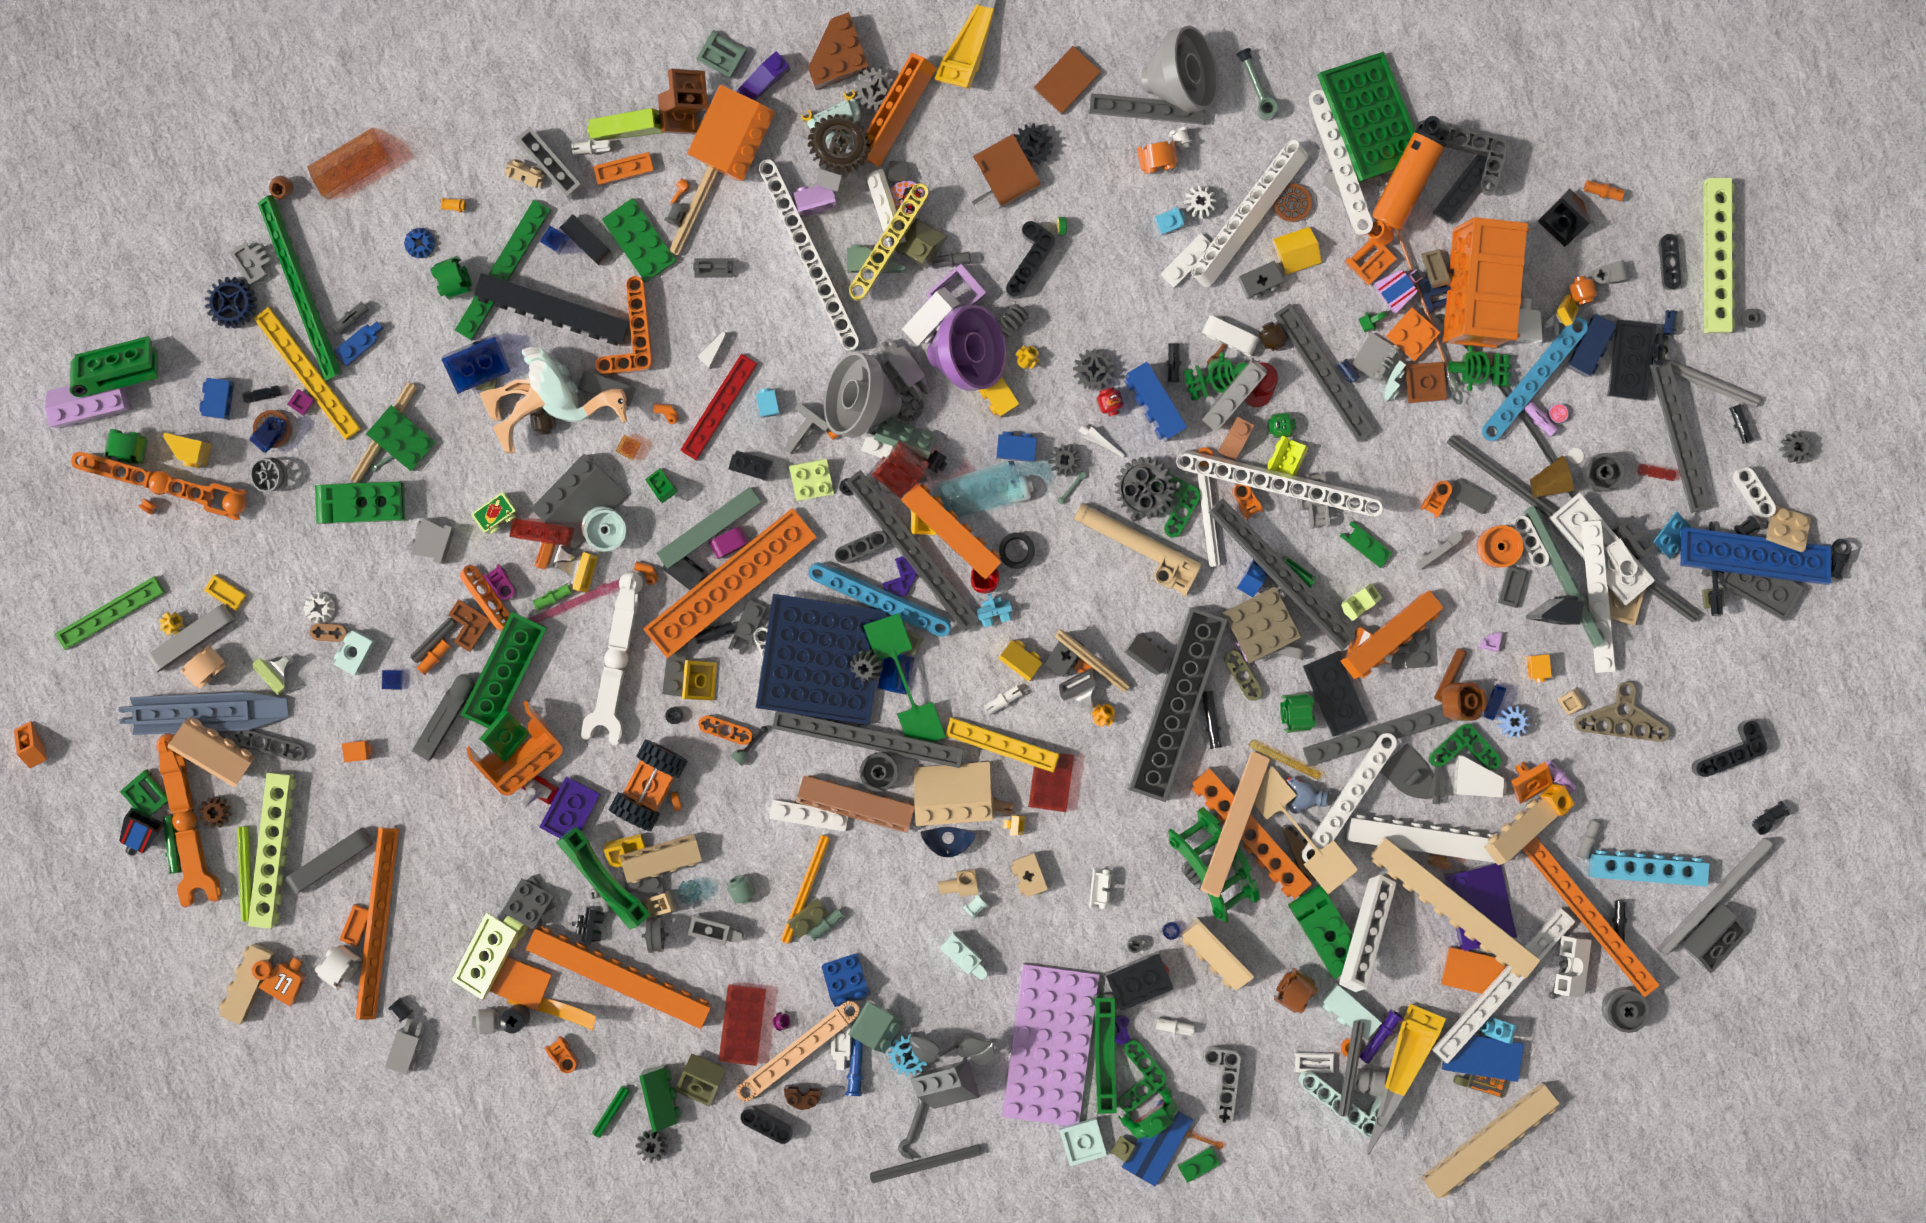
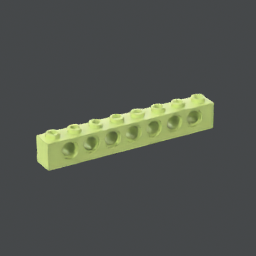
M1708 178L1704 181V334H1728L1735 327V318L1732 317V310L1735 308V299L1732 298V291L1735 289V280L1732 279V271L1735 269V261L1732 260V252L1735 250V242L1732 241V233L1735 230V223L1732 222V214L1735 211L1732 195L1734 194L1735 186L1732 183V178ZM1717 194L1723 197V203H1719L1716 200ZM1717 213L1723 216V222H1719L1716 219ZM1717 232L1723 235L1722 242L1717 240ZM1717 251L1723 254L1724 258L1722 261L1717 259ZM1717 271L1723 273V280L1717 278ZM1717 290H1721L1723 292V299H1719L1717 297ZM1717 309H1721L1723 311V318H1719L1717 316Z
M268 772L266 774L248 926L271 929L276 927L280 920V913H278V905H281L282 902L280 888L283 886L285 878L282 875V871L287 862V856H285V848L289 845L287 830L291 827V817H289V814L294 805V799L291 797L292 791L296 787V779H294L293 774ZM278 788L284 791L282 798H279L276 794ZM276 807H279L281 809L282 813L280 817H277L274 814V809ZM273 826L279 829L278 836L272 834ZM271 845L276 847V855L270 853L269 848ZM269 864L273 865L275 869L273 874L267 871ZM266 883L272 886L271 893L265 891ZM264 902L269 904V912L263 910Z

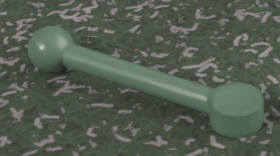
M390 455L377 464H371L370 470L373 472L377 471L379 466L394 457Z
M1080 472L1078 478L1066 493L1058 498L1059 504L1065 503L1066 497L1079 481L1086 477L1085 472Z

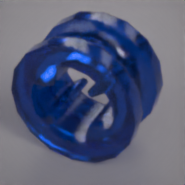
M1167 922L1162 928V933L1167 939L1174 940L1179 936L1180 929L1176 923ZM1173 926L1176 933H1173V936H1169V933L1166 932L1167 927Z

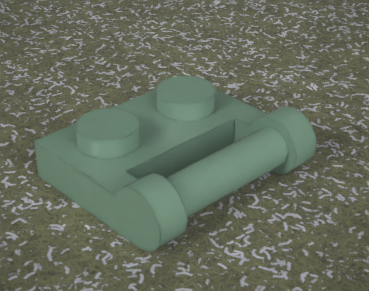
M713 30L696 59L731 79L740 61L745 56L747 48L739 47ZM717 42L736 53L735 58L712 46L713 43Z

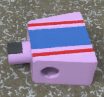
M1416 269L1408 275L1403 270H1400L1377 281L1373 285L1395 314L1418 292L1414 284L1423 278Z

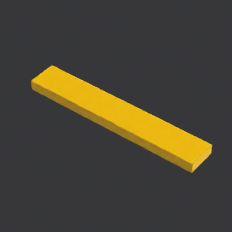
M952 717L945 733L947 737L1053 773L1060 756L1058 753Z

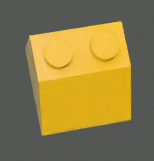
M164 433V439L177 460L184 461L183 465L199 469L201 465L207 466L212 444Z
M1018 639L1015 642L1011 640L998 659L1027 681H1030L1042 664L1039 661L1041 657L1033 651L1031 653L1027 652L1024 649L1026 646Z

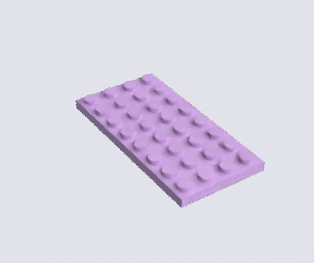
M1023 964L1002 1117L1066 1126L1079 1123L1094 1018V994H1097L1099 974Z

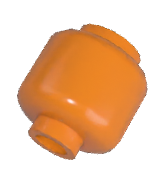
M1585 276L1575 278L1574 283L1569 286L1573 302L1579 303V305L1594 302V298L1597 296L1594 280L1586 279Z

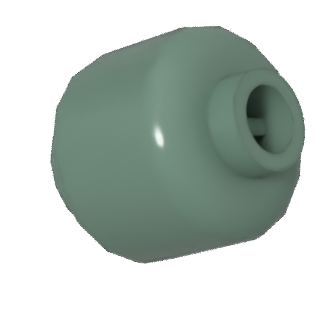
M743 875L732 878L727 887L732 900L743 905L750 903L756 892L751 880Z

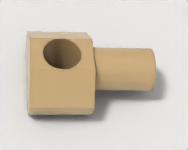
M975 869L957 871V879L938 882L940 895L959 892V897L978 895Z

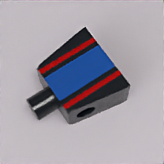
M131 807L123 819L119 839L120 843L127 846L125 852L131 856L136 855L137 851L145 853L165 823Z

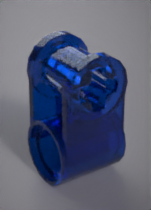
M269 417L252 434L249 440L263 453H266L284 433L286 423L281 418ZM273 423H276L277 429H273Z

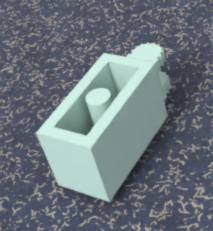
M953 932L942 943L940 949L968 975L972 972L979 979H985L988 972L980 963L981 957Z

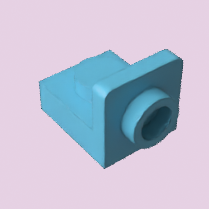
M1178 207L1155 216L1161 235L1183 227V221H1186L1183 211H1179Z

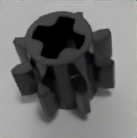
M934 450L933 453H930L928 459L924 458L927 462L925 467L936 474L939 470L943 472L948 464L945 462L947 457Z

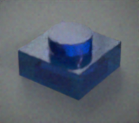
M382 670V689L402 690L403 670Z

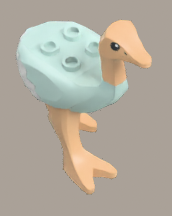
M540 347L522 349V355L525 356L524 361L530 365L528 379L514 380L503 387L480 393L491 419H496L497 421L502 419L500 400L503 396L514 393L526 395L525 398L517 402L513 413L508 419L493 426L506 454L516 453L513 439L514 426L527 415L542 408L549 415L568 422H582L598 409L609 406L616 411L623 423L627 422V398L623 389L602 391L583 407L579 408V396L577 395L579 390L574 382L571 383L568 378L570 373L567 367Z

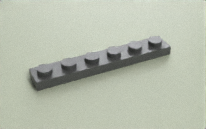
M1091 93L1089 114L1204 124L1205 110L1188 113L1165 100Z

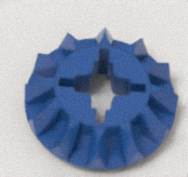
M420 227L411 229L406 234L404 241L405 250L412 257L425 258L433 252L435 239L427 229ZM413 238L417 240L423 238L422 242L426 247L418 246L416 248V243L414 242Z

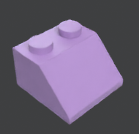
M816 185V187L808 188V186L800 187L797 189V192H794L801 218L838 208L833 190Z

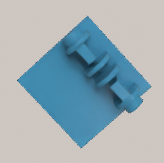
M1678 511L1674 513L1653 541L1658 547L1657 551L1661 554L1664 553L1669 560L1673 558L1681 547V529L1683 527L1692 528Z

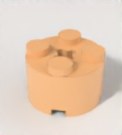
M208 645L202 653L199 652L180 671L196 688L199 687L201 689L213 679L211 677L212 674L213 676L219 674L227 665L225 664L226 661Z

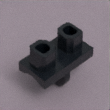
M586 907L585 918L584 915H578V921H572L571 925L577 927L576 934L582 933L581 941L585 944L601 941L602 931L594 930L593 925L594 923L603 924L605 914L592 907Z

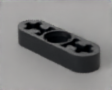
M1666 234L1659 240L1662 286L1666 290H1674L1681 284L1679 246L1675 235ZM1669 238V241L1673 242L1669 250L1670 252L1674 251V253L1665 255L1664 252L1668 251V245H1664V242ZM1667 257L1674 259L1675 265L1673 267L1666 266L1665 259ZM1675 270L1671 274L1672 279L1676 280V283L1671 286V283H1667V280L1670 279V273L1666 274V271Z

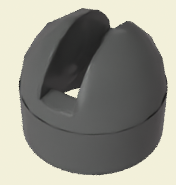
M1136 936L1131 937L1127 942L1128 950L1132 953L1140 952L1143 948L1142 940Z

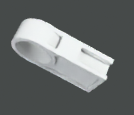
M1621 538L1604 547L1605 553L1621 577L1628 578L1636 574L1638 570L1637 563L1632 558ZM1624 561H1629L1633 565V572L1630 575H1625L1621 572L1620 567Z

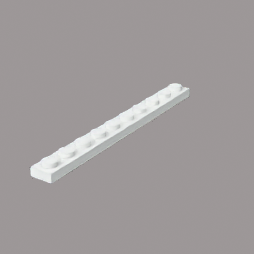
M1559 908L1526 944L1525 948L1541 960L1575 921L1562 908ZM1508 965L1432 1049L1445 1063L1448 1064L1522 982L1524 977L1521 975L1518 978L1510 971L1512 967Z

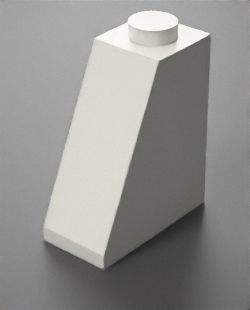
M1456 755L1454 794L1503 797V793H1506L1507 788L1503 777L1464 756Z

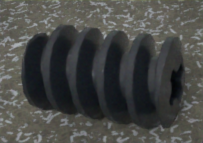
M521 1004L511 1006L500 1018L502 1029L510 1034L519 1032L529 1023L530 1012L528 1008Z

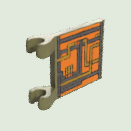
M1470 1074L1468 1079L1455 1075L1453 1082L1460 1086L1503 1098L1508 1080Z

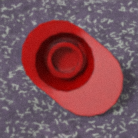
M1260 362L1267 369V374L1245 398V402L1252 407L1266 405L1274 393L1278 374L1276 369L1269 363Z

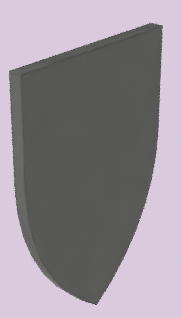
M1406 743L1384 764L1380 771L1402 793L1414 798L1432 799V796H1428L1433 779L1426 763Z

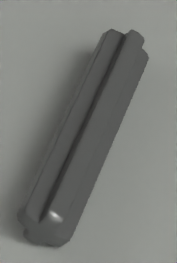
M447 618L410 655V658L415 663H419L456 626V622L452 618Z

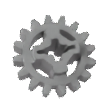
M874 67L870 68L869 72L864 70L863 75H857L859 81H854L853 83L857 86V88L853 89V92L858 93L855 99H861L859 105L866 104L867 110L871 106H873V110H877L878 105L879 107L881 106L892 87L890 83L893 79L886 78L888 76L887 72L881 74L882 69H878L876 72ZM873 76L871 82L864 81L867 77ZM873 85H875V89L877 90V92L873 93V89L870 88ZM877 96H883L880 101L874 102Z

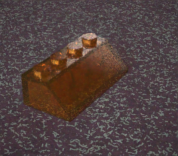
M371 128L307 166L320 194L328 200L393 160L375 130Z

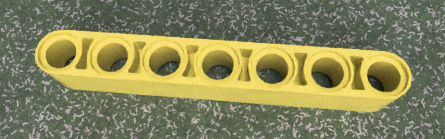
M918 183L912 187L852 282L849 292L854 300L862 301L866 298L926 203L929 195L928 188L924 184ZM918 189L924 190V197H916L915 191ZM908 205L915 208L914 213L906 214L904 211L905 207ZM903 222L905 225L904 229L901 231L894 228L895 223ZM892 238L895 243L893 246L887 247L884 245V240ZM881 254L884 256V261L882 263H875L873 260L874 256ZM865 271H872L874 273L873 278L870 280L863 277ZM862 287L864 290L863 294L860 296L854 295V288Z

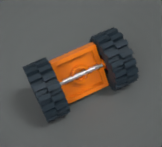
M645 739L636 756L640 761L623 793L617 792L608 810L622 820L650 832L660 816L658 809L673 780L680 778L688 761L664 746Z

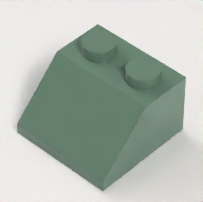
M867 1001L848 1035L873 1050L885 1054L891 1046L894 1037L901 1029L904 1020L891 1010Z

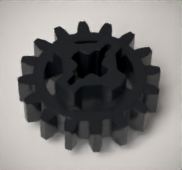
M1032 123L1031 128L1025 124V130L1019 128V135L1014 134V137L1019 144L1021 138L1024 135L1026 136L1025 142L1021 143L1020 147L1024 153L1032 154V157L1025 155L1028 161H1030V165L1032 166L1034 161L1040 165V159L1046 161V154L1051 155L1052 153L1048 148H1053V144L1049 143L1052 140V136H1047L1048 129L1042 131V125L1035 128V123ZM1033 132L1041 135V137L1033 135ZM1030 139L1031 141H1033V143H1037L1035 146V151L1034 148H1032V146H1028ZM1045 145L1044 151L1040 154V147Z

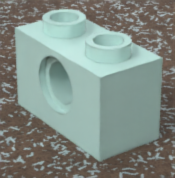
M352 630L351 633L348 632L343 640L345 644L342 650L339 649L334 657L336 660L334 665L352 675H359L376 641L358 631ZM352 647L357 649L355 657H352L349 653Z

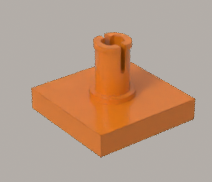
M1521 762L1522 768L1519 764L1515 767L1520 776L1511 782L1516 799L1520 804L1546 790L1553 784L1549 767L1545 762L1531 770L1525 762Z

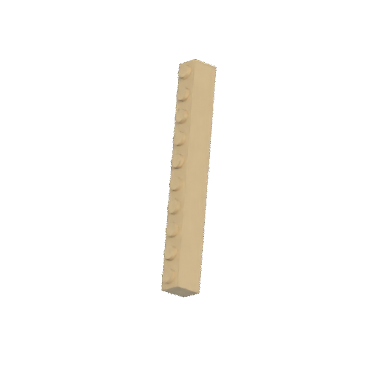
M1386 837L1383 838L1371 853L1374 864L1380 868L1382 866L1389 870L1387 874L1393 879H1401L1404 882L1402 886L1410 892L1416 891L1419 894L1418 898L1426 905L1430 902L1435 906L1433 910L1441 917L1445 914L1450 918L1448 922L1457 929L1459 927L1466 931L1464 933L1465 936L1472 941L1474 939L1481 943L1479 947L1485 952H1493L1496 955L1495 959L1503 966L1507 963L1512 967L1510 971L1518 978L1522 975L1526 979L1540 962L1537 956Z

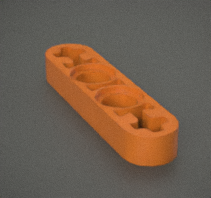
M473 565L465 566L460 572L462 582L493 625L502 631L510 613L480 571ZM477 586H481L485 590V594L479 593ZM488 602H493L496 609H491L488 606Z

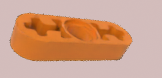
M710 715L701 717L698 723L702 732L741 745L750 743L753 738L752 731L749 728ZM707 719H710V723L716 725V721L720 722L717 726V733L713 732L715 729L713 727L705 729V725L702 722L707 721ZM724 724L729 725L731 728V733L727 736L722 735L720 732V728ZM734 727L738 728L736 731L738 733L746 731L749 739L741 741V737L735 735V739L731 738L735 731Z

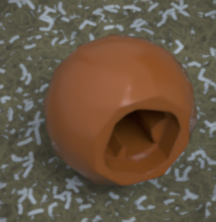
M280 175L270 181L269 192L274 198L284 200L292 195L294 187L289 178Z

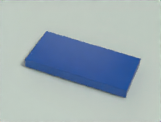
M1473 1035L1448 1064L1443 1061L1442 1070L1518 1082L1524 1044L1519 1042L1508 1044L1494 1038Z

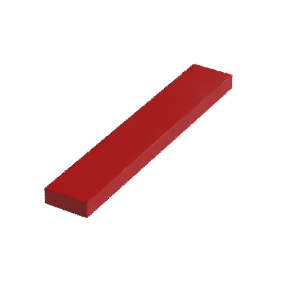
M742 353L740 354L680 451L694 460H698L758 365L756 362Z

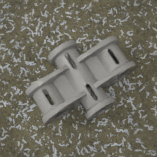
M1325 472L1314 475L1305 473L1304 475L1306 479L1319 480L1318 482L1326 483ZM1315 488L1312 490V493L1315 496H1321L1323 494L1322 490L1319 488ZM1337 493L1331 495V498L1335 501H1338ZM1297 498L1299 511H1302L1303 508H1308L1310 529H1314L1315 526L1324 525L1330 527L1328 505L1304 502L1307 500Z

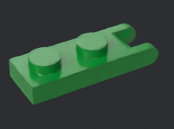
M1351 521L1349 525L1354 528L1353 532L1349 537L1341 533L1340 537L1373 564L1381 568L1392 552Z

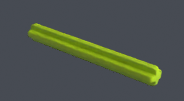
M240 826L237 828L241 921L247 922L249 921L252 897L249 828L247 826Z

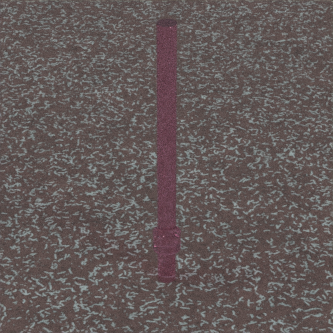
M620 579L608 584H601L595 590L528 619L538 623L595 597L605 596L610 591L619 587Z

